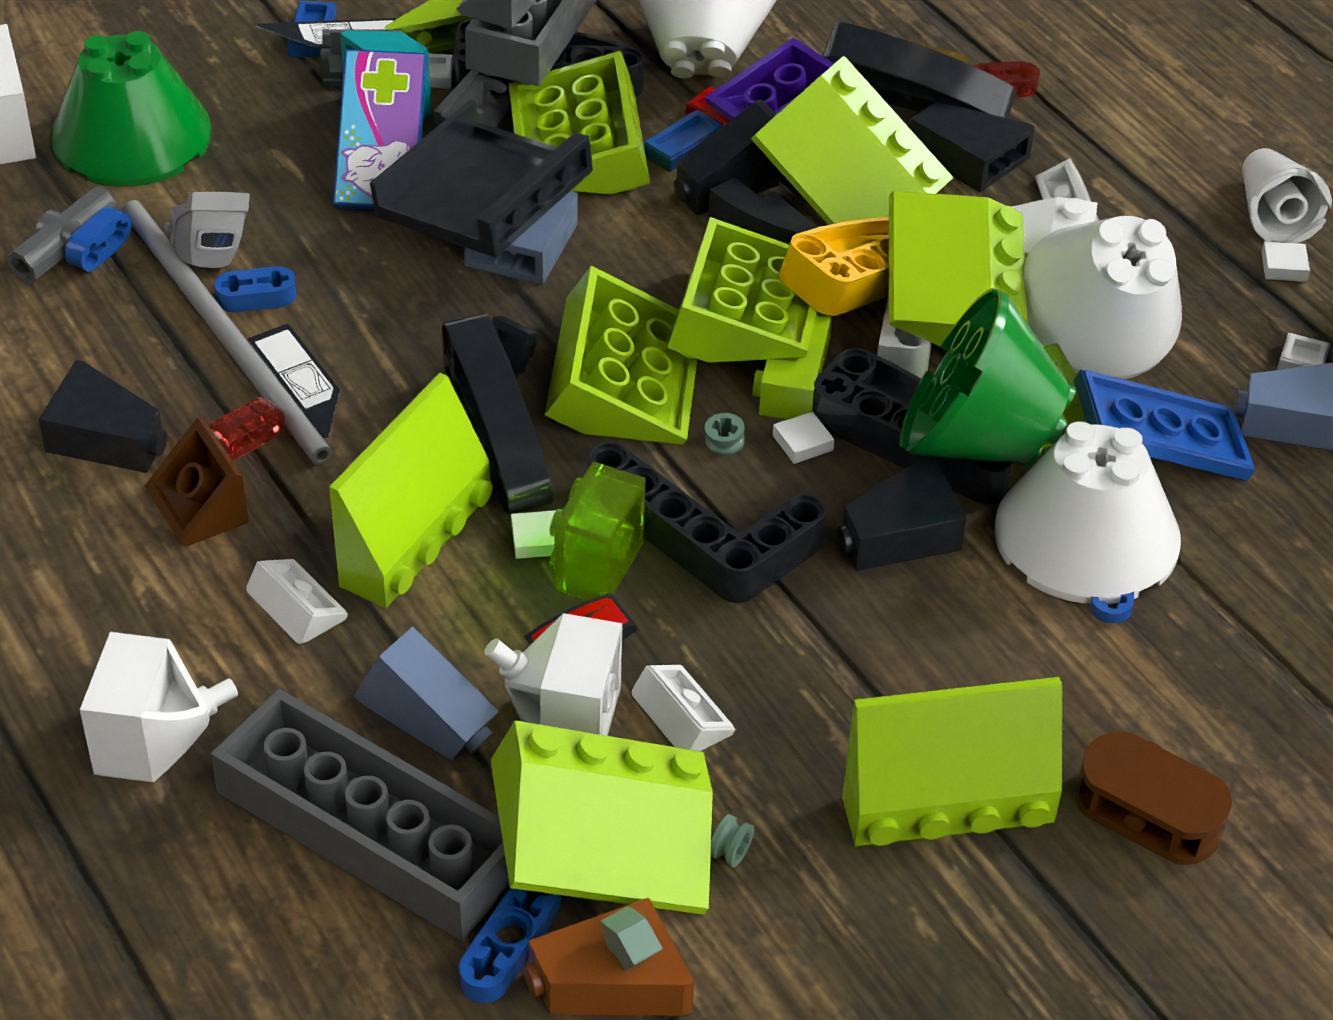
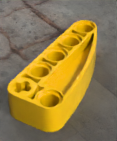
M889 217L840 222L795 234L792 236L778 274L780 280L813 309L831 316L841 315L888 297Z

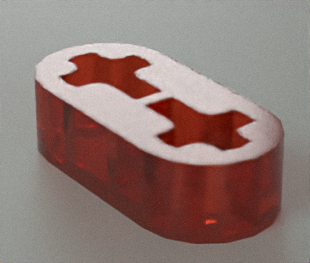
M1010 61L973 65L1012 85L1017 91L1015 98L1032 96L1038 90L1040 70L1032 63Z
M259 397L216 419L209 427L230 459L234 461L277 436L284 425L285 416L283 411L269 399Z

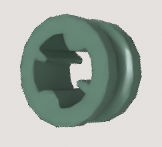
M719 413L710 417L705 423V443L712 452L722 455H730L740 451L745 443V425L742 419L731 413ZM721 432H728V436L721 437Z
M728 814L722 819L711 839V857L718 859L723 856L726 858V865L734 868L742 861L748 851L754 835V826L747 822L739 825L737 817Z

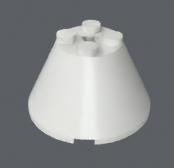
M777 0L638 1L659 55L671 67L672 75L679 78H690L694 74L724 78L731 74L732 67Z
M1119 216L1064 227L1042 238L1025 258L1024 283L1027 300V324L1042 346L1064 362L1063 368L1076 374L1083 369L1120 379H1127L1141 375L1154 368L1174 346L1182 322V304L1175 252L1166 236L1165 227L1157 220Z
M1086 422L1071 423L1067 427L1066 433L1005 494L996 513L994 524L995 541L1007 565L1013 563L1026 574V582L1044 593L1072 602L1090 604L1091 596L1099 597L1100 601H1105L1107 604L1120 603V595L1134 592V599L1139 596V591L1155 583L1160 586L1170 576L1180 552V531L1148 452L1142 444V435L1132 428L1118 429L1106 425H1090Z

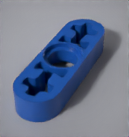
M509 888L460 961V987L467 998L478 1003H489L505 994L529 958V940L543 936L560 911L561 895L546 893V896L539 895L531 905L530 914L527 912L529 906L528 894L535 896L539 892ZM506 926L520 927L526 933L525 937L516 943H505L499 940L496 934ZM492 954L496 958L493 963L494 977L485 975L481 980L475 979V973L483 974L491 964Z

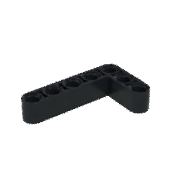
M601 442L589 450L588 492L591 497L728 602L743 603L753 599L822 548L826 507L819 498L813 495L799 494L789 498L738 533L624 446L614 442Z

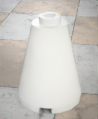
M1268 148L1258 149L1246 158L1242 172L1249 217L1253 228L1265 241L1300 243L1312 237L1323 227L1326 222L1324 216L1328 206L1331 208L1332 198L1329 187L1317 173Z

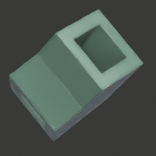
M629 905L600 921L607 948L617 956L624 971L654 956L663 949L647 919Z

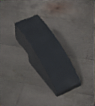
M737 178L730 179L710 189L708 221L712 217L786 244H790L792 236L818 228L776 193L773 192L760 198Z

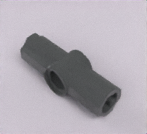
M96 186L62 213L56 210L46 211L36 224L35 234L6 256L8 267L15 273L18 280L26 284L32 283L65 257L66 244L76 230L104 207H112L119 210L118 202L112 198L108 190Z

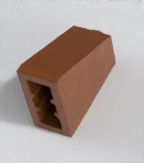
M649 898L629 904V906L647 919L663 948L661 951L624 971L617 956L608 950L600 921L628 906L626 905L529 940V964L523 966V973L532 996L541 995L550 1014L684 1016L692 1013L694 980Z

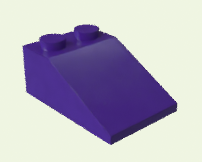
M793 37L705 96L707 104L730 120L761 99L778 114L834 63Z

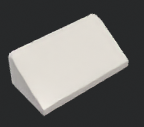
M1071 158L1035 176L1043 200L1052 197L1079 198L1091 202L1084 182Z
M294 559L257 561L246 590L296 643L302 644L310 641L346 620L348 615L346 610Z
M682 665L646 666L632 689L634 699L674 747L702 751L733 735L736 730Z

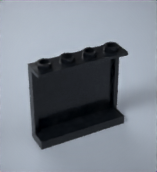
M469 100L370 182L376 217L496 258L593 171L589 136L575 132L559 147L479 123L476 103L474 100Z

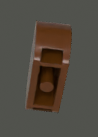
M1128 731L1110 732L1099 736L1089 744L1084 753L1076 787L1077 804L1086 817L1161 857L1181 865L1201 862L1216 852L1221 843L1232 805L1229 789L1221 778L1209 773L1201 766L1194 765L1166 751L1158 744L1147 741Z

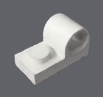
M888 295L877 355L922 378L925 371H928L931 342L889 325Z

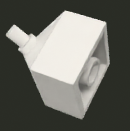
M563 613L523 653L520 650L512 651L498 638L493 639L487 645L484 654L500 666L499 672L505 677L506 690L522 722L608 736L621 689L622 623Z
M110 632L80 707L94 775L147 782L156 781L198 739L208 726L209 717L217 713V707L238 696V691L233 681L228 678L209 689L205 686L197 688L170 639Z

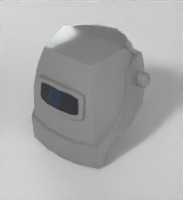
M188 192L187 202L171 208L170 222L163 224L164 232L170 233V245L174 246L178 257L183 262L198 267L220 268L228 266L238 249L242 237L244 221L248 214L250 194L235 192Z

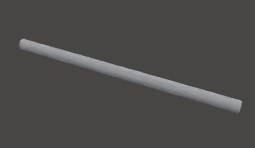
M137 200L127 202L123 206L122 212L130 216L132 227L314 464L320 465L327 462L332 455V450L190 266L178 257L174 246L170 245L169 239L142 204Z

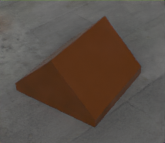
M197 417L145 484L146 490L179 542L186 546L249 523L243 476L206 421Z

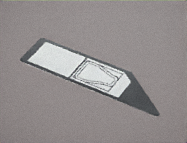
M398 18L257 24V27L312 47H323V29H385L386 25Z
M284 324L250 337L248 341L321 437L327 439L330 434L340 389L289 324Z

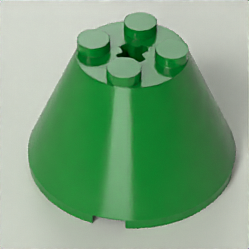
M134 31L128 35L109 37L94 35L87 38L84 42L85 48L79 55L50 132L51 148L57 162L69 173L73 169L87 175L88 182L105 186L129 187L151 184L171 178L183 172V164L197 155L198 158H201L211 141L212 131L209 115L158 47L150 41L149 34L142 31Z
M991 288L980 295L953 326L940 346L947 351L934 375L925 371L912 397L900 434V446L912 455L1021 463L1026 467H1031L1037 460L1046 441L1051 444L1056 443L1065 430L1067 420L1061 416L1071 403L1076 388L1068 384L1008 294Z

